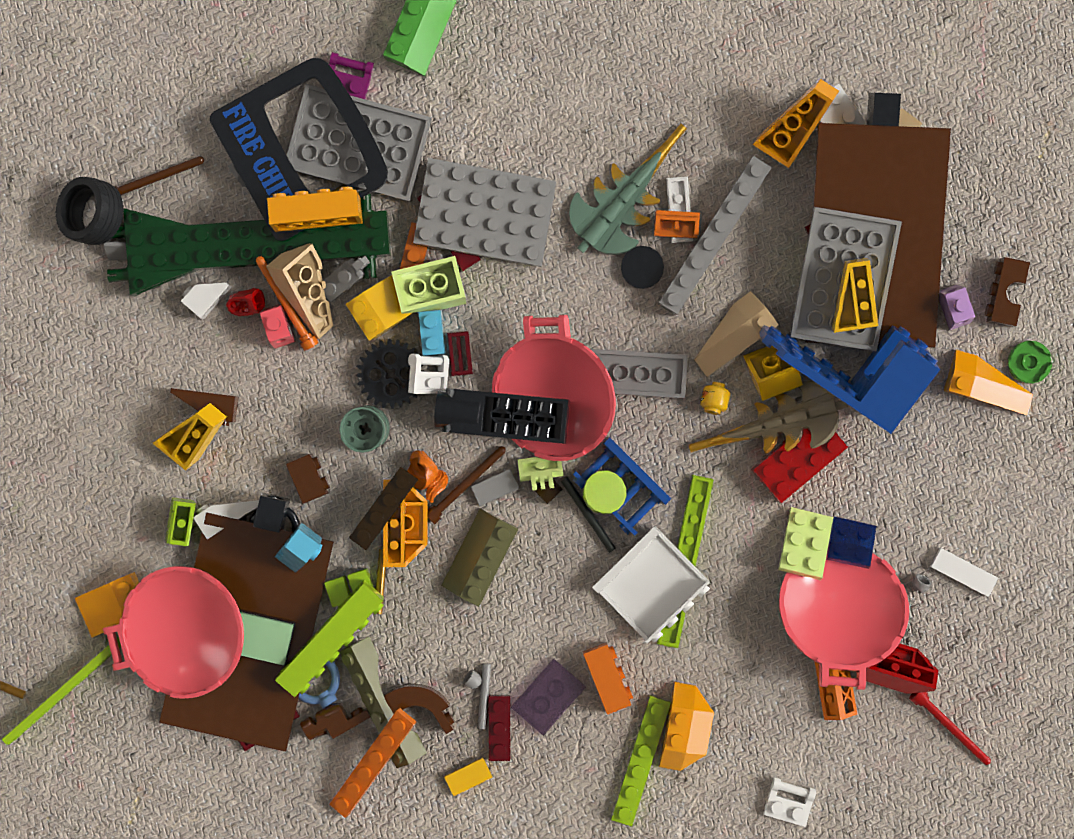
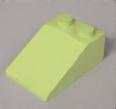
M455 256L391 271L402 314L447 309L466 304V297Z

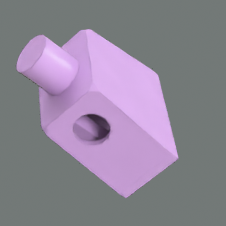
M954 285L939 291V302L949 330L970 324L973 321L975 314L965 287Z

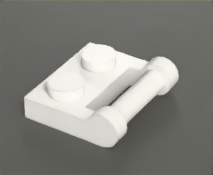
M410 354L408 357L410 365L408 393L437 394L439 390L446 391L449 369L448 356L441 354L437 357ZM421 365H437L438 371H421Z
M774 777L763 814L806 827L812 803L816 796V789L810 787L809 789L782 782L781 779ZM782 790L806 797L805 802L779 796L777 792Z

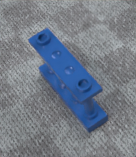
M609 437L603 443L606 446L603 449L604 452L581 475L575 471L573 473L575 476L573 481L583 489L585 481L592 474L596 473L610 458L616 456L621 463L614 473L621 478L625 473L631 471L636 476L634 479L636 482L626 491L627 496L624 504L612 514L621 522L619 527L627 535L632 533L635 536L638 532L633 527L656 503L660 504L663 502L666 505L671 498ZM647 486L652 491L651 497L626 521L618 511L641 488L644 489Z

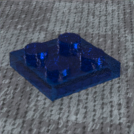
M834 516L826 560L869 569L877 526Z

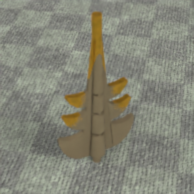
M802 381L803 385L798 387L803 395L801 403L797 404L787 394H779L774 396L778 401L779 407L778 411L773 413L767 405L756 402L754 405L758 410V420L712 438L689 444L690 452H695L712 446L763 437V450L767 454L775 447L778 434L783 433L786 437L784 448L786 451H790L800 442L803 429L810 430V447L816 448L833 437L839 424L838 410L847 408L848 404L842 400L836 402L834 395L816 382Z

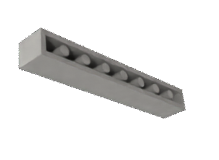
M755 156L750 159L658 302V305L675 316L679 313L772 167Z

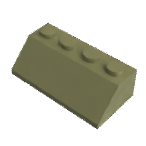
M480 508L441 586L479 607L519 527Z

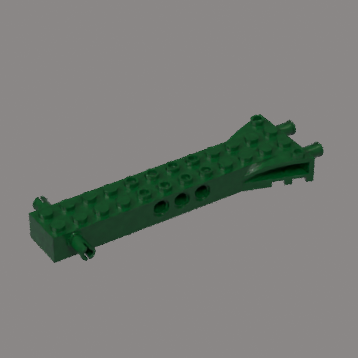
M371 194L365 196V200L364 197L361 198L363 224L305 229L286 241H278L273 236L265 220L186 225L123 208L124 223L120 225L119 230L112 239L125 238L127 267L107 269V274L116 275L107 276L109 283L128 281L130 296L136 297L143 292L160 287V285L198 270L258 266L256 263L258 256H262L268 265L281 253L309 243L313 244L321 261L359 259L366 256L370 263L363 268V279H370L369 270L373 279L377 278L375 259L377 257L391 256L388 212L372 210Z

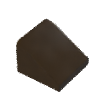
M554 479V488H550L548 482H545V489L541 490V485L538 483L537 490H534L546 504H549L563 490Z

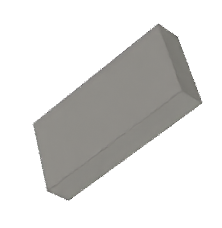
M511 469L477 483L471 486L479 506H482L519 489V486Z

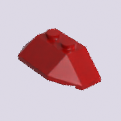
M899 643L896 649L883 661L866 668V681L906 694L930 692L936 690L939 670L931 664L919 649Z

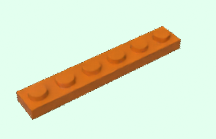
M401 708L394 713L329 805L344 818L350 815L416 724L412 717Z

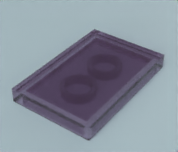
M553 658L513 703L511 708L544 736L586 686Z

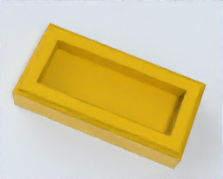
M483 757L444 776L453 797L493 777Z

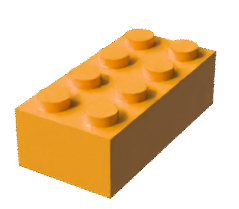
M341 187L339 191L331 192L330 189L317 190V193L308 194V191H298L292 196H286L285 193L273 194V197L267 198L269 225L275 232L363 224L361 199L357 190H353V187Z

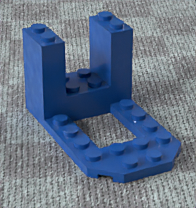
M766 325L759 331L761 341L769 348L771 346L778 350L776 355L890 434H892L940 371L939 366L936 364L938 360L930 354L927 349L928 345L919 338L916 341L909 337L911 333L901 326L899 328L891 326L879 342L877 351H873L852 380L844 371L840 370L837 372L833 369V364L827 359L822 358L820 360L814 356L816 353L807 346L801 347L797 343L798 340L790 337V334L787 333L785 336L775 327H768Z

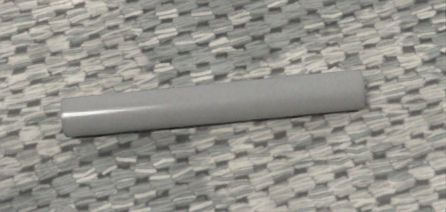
M488 663L482 664L477 729H486L491 664Z

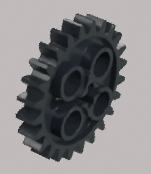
M388 339L387 345H385L382 340H379L380 347L377 348L374 344H371L373 351L370 352L365 349L367 357L359 358L364 363L363 365L356 366L362 370V373L356 374L357 377L362 378V381L358 382L357 385H364L365 388L361 393H369L367 400L374 397V405L381 401L382 408H385L387 403H390L391 409H394L395 403H398L400 408H402L404 400L411 404L410 396L418 398L417 394L408 393L409 379L406 380L401 377V370L405 367L410 368L408 363L409 355L414 354L416 348L407 350L409 343L406 342L403 346H400V340L397 339L395 345H393L392 340ZM388 353L396 355V362L392 365H388L385 362V356ZM377 360H380L388 369H395L394 374L406 384V387L403 388L393 378L387 379L388 373L376 363ZM377 368L381 371L382 376L379 380L374 381L371 379L370 373L373 369ZM390 383L396 384L398 388L397 393L392 396L386 392V387Z

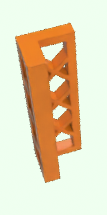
M815 662L824 720H843L857 715L853 687L845 686L842 690L841 686L837 685L820 686V664ZM829 669V676L851 678L850 671ZM845 701L848 702V712H845Z

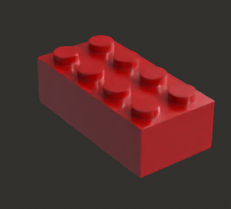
M803 429L802 438L794 448L786 451L784 448L785 440L751 470L779 503H783L848 448L836 432L826 443L819 447L811 448V432L809 429Z

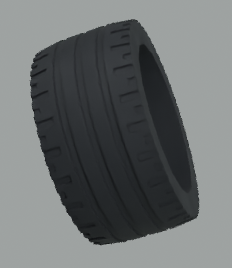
M77 177L67 183L62 189L56 203L55 217L58 228L65 237L88 245H100L112 239L119 230L123 219L124 205L121 194L115 186L92 177ZM95 195L96 211L92 221L85 228L83 222L84 209L90 197Z

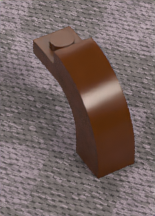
M405 684L395 687L384 694L386 703L393 714L399 708L404 710L411 706H421L433 713L445 734L454 730V718L449 711L446 713L444 711L450 706V703L434 688L423 684Z

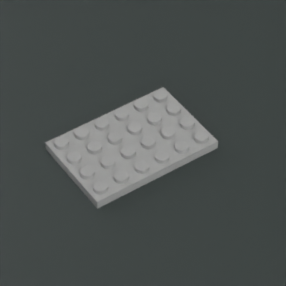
M306 84L287 157L296 172L349 185L367 174L368 169L346 122L325 89ZM351 96L366 122L388 169V178L385 184L380 189L374 191V193L410 202L432 117ZM364 183L355 187L366 190Z
M428 158L413 244L542 267L556 181Z
M820 207L813 208L790 337L877 351L902 221ZM868 258L871 265L878 326L834 333L832 325L844 263L848 260Z

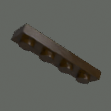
M400 467L349 536V539L364 550H367L419 479Z

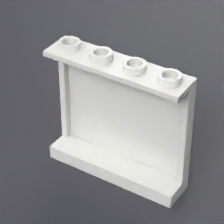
M654 526L592 588L597 593H600L648 644L650 641L655 643L663 635L661 630L666 625L670 628L678 620L677 614L682 610L686 613L694 605L692 600L697 595L701 598L710 589L707 586L710 581Z

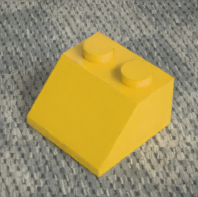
M773 346L770 348L764 347L743 356L754 386L762 401L803 385L800 372L777 356L776 352L778 350Z

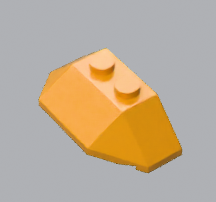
M383 480V490L390 480ZM414 487L383 527V567H406L428 545V501Z
M674 682L659 767L681 771L706 756L714 711L696 685Z

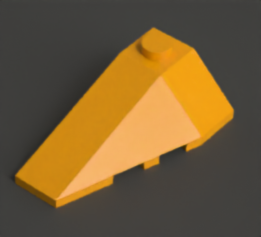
M955 350L943 391L1023 415L1028 414L1033 397L1032 393L977 355Z

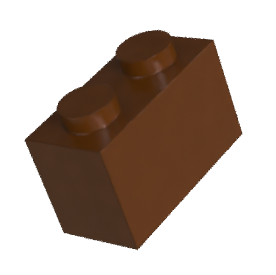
M308 454L286 464L302 504L329 494L327 489L330 488L326 476L322 477L319 471L322 466L317 456L314 457L313 454Z

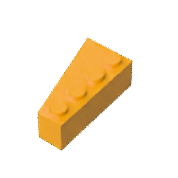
M820 79L768 126L752 145L789 168L839 90Z

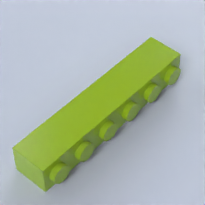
M363 580L277 674L275 681L294 697L298 693L301 695L305 693L310 687L308 682L313 677L317 679L325 670L323 666L328 661L332 663L340 654L338 650L342 645L346 647L354 639L353 633L357 629L361 631L369 622L367 618L372 613L376 615L384 606L382 604L384 596L367 581Z

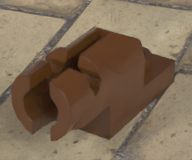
M333 703L315 713L317 722L312 717H308L301 721L300 726L310 741L328 734L327 731L332 739L371 718L367 708L362 709V707H359L350 713L351 717H349L341 703Z

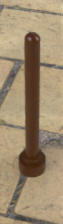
M198 156L119 187L116 185L115 187L123 195L202 165L204 158Z
M504 446L498 447L437 506L428 507V518L434 525L441 520L442 512L506 452Z

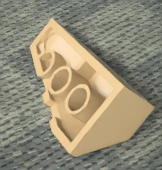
M309 243L281 253L266 267L277 287L317 339H320L333 327L329 301H326L324 292L326 284L322 280L320 269H323L322 263L313 244Z
M750 291L731 306L694 361L705 376L708 377L761 338L759 331L764 325L777 327L779 324L765 305Z

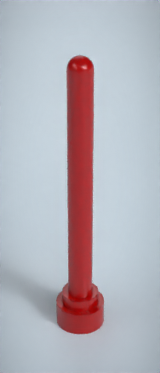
M928 692L912 693L909 699L915 705L926 708L984 765L991 763V759L929 700Z

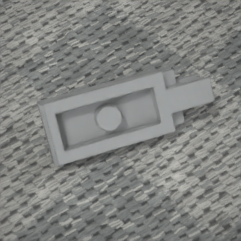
M366 256L356 261L353 258L346 261L323 280L326 284V288H324L325 297L330 303L363 278L364 273L361 270L370 263Z

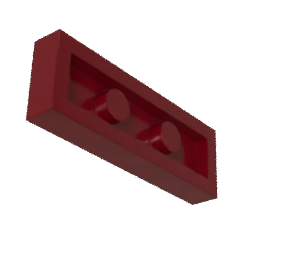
M489 695V761H510V695Z

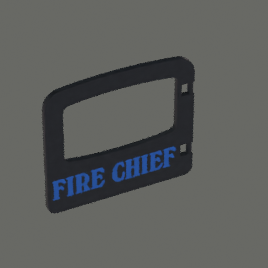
M312 58L300 63L211 113L209 119L270 231L278 241H286L305 229L275 232L269 225L267 198H271L273 194L285 193L286 196L295 195V192L308 191V194L311 193L298 176L277 139L265 111V106L268 102L310 79L318 80L346 122L368 169L365 176L345 187L355 188L364 183L366 190L358 193L361 199L380 189L388 178L387 166L360 111L330 65L320 58Z

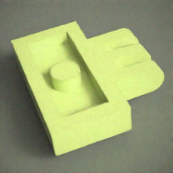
M539 457L517 459L520 482L531 480L532 491L537 490L536 483H540L541 490L545 489V482H548L550 488H554L553 477L563 476L561 461H551Z

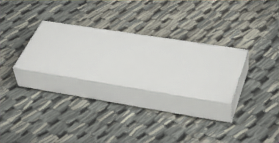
M688 176L666 178L668 211L691 212ZM670 237L671 244L693 242V238Z
M939 548L930 565L931 568L987 597L990 596L998 580V577L942 548Z

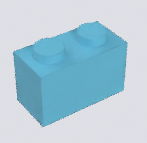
M441 310L418 312L423 356L444 355L445 343Z

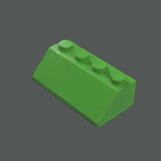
M406 0L383 56L385 60L425 76L457 0Z

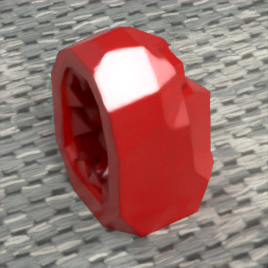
M258 288L242 290L230 295L226 306L228 311L236 316L258 314L265 307V297L262 290Z

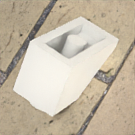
M228 283L189 286L182 294L184 298L181 302L199 318L205 319L232 286Z

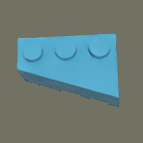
M301 522L275 558L296 573L309 559L314 561L321 552L323 546L321 545L322 538Z

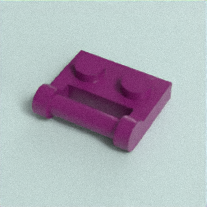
M332 52L329 65L349 95L366 100L374 63L356 61L341 57L338 53ZM341 65L364 71V78L336 71V66Z

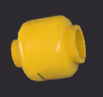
M712 382V385H706L703 388L700 405L704 408V412L720 415L721 412L727 410L731 393L725 388V384Z

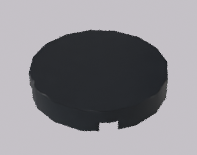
M638 246L631 249L625 254L621 263L623 278L627 284L638 289L654 286L659 282L664 271L662 257L656 250L648 246Z

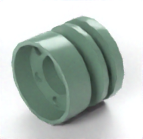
M365 405L353 408L344 415L340 422L339 432L341 440L348 448L355 452L364 453L377 449L385 443L389 436L390 424L388 417L382 410L375 406ZM369 423L368 427L371 431L364 433L365 429L362 428V425Z

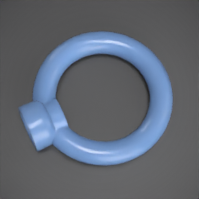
M328 661L325 664L329 668L332 677L328 690L317 696L306 693L301 695L299 693V700L308 704H320L323 709L338 700L335 693L340 684V673L334 661L332 663Z

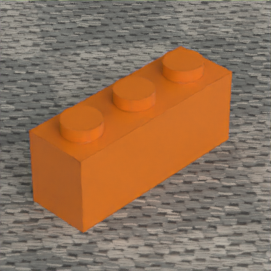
M606 642L583 651L607 715L631 706L630 699H633L629 686L624 687L622 679L625 678L621 666L616 667L614 659L617 658L614 647H609Z

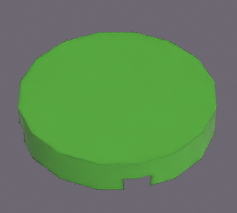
M1037 341L1018 343L1008 356L1010 373L1016 380L1022 383L1033 384L1042 381L1048 376L1052 368L1050 351Z

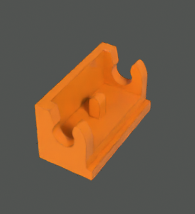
M656 210L654 236L697 239L699 235L700 213Z

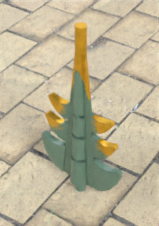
M680 123L670 137L630 176L624 174L613 163L611 173L612 179L617 186L615 190L604 186L600 178L596 177L594 181V195L599 204L597 207H592L585 203L578 192L574 195L570 204L569 216L574 231L583 239L577 247L579 251L584 253L591 246L607 255H619L630 251L639 244L637 239H632L625 235L620 226L625 224L636 227L650 222V217L638 213L634 205L638 203L640 205L652 206L660 203V199L649 194L645 188L673 145L687 130L683 124Z

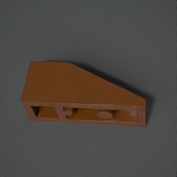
M171 388L170 393L197 411L211 403L227 416L222 424L223 426H229L230 422H236L238 396Z

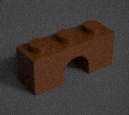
M1007 257L1000 258L996 262L994 267V274H996L995 283L992 282L989 290V295H992L991 302L987 304L985 309L986 322L1008 327L1017 326L1021 305L1010 302L1006 291L1010 284H1026L1030 262Z

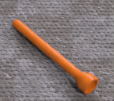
M258 256L256 263L299 333L301 341L299 344L304 351L309 350L319 343L317 338L311 332H307L296 311L272 279L266 267V261L262 256Z

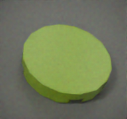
M599 471L592 474L585 481L583 488V499L586 505L593 512L601 514H611L617 511L624 504L627 496L623 480L611 471Z

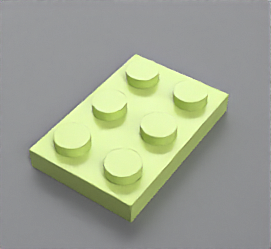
M791 507L778 570L821 580L823 578L833 517Z

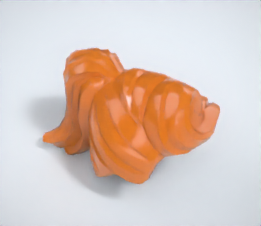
M413 451L409 459L410 466L407 471L419 479L414 485L416 489L423 490L427 488L426 500L433 503L436 495L447 486L448 476L446 472L437 468L434 461L424 451Z

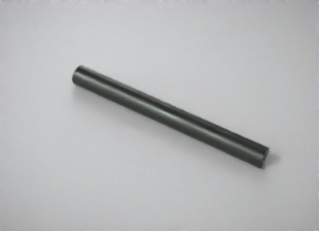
M566 477L560 481L607 551L610 553L615 550L616 547L570 479Z

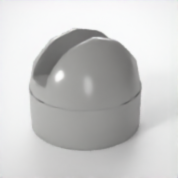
M917 574L912 582V588L919 593L926 592L931 586V581L921 574Z
M473 669L467 673L463 680V684L471 689L477 688L482 682L481 676Z

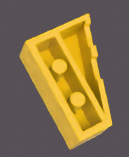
M868 258L845 261L832 331L836 333L878 326L870 260Z
M209 403L154 441L153 444L186 471L200 459L227 416Z

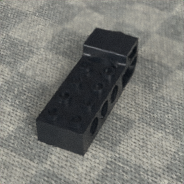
M446 388V391L439 390L437 393L434 426L436 429H442V432L566 444L570 400Z

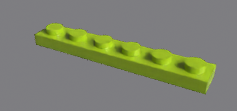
M649 696L611 817L612 821L631 827L633 825L669 711L670 701Z

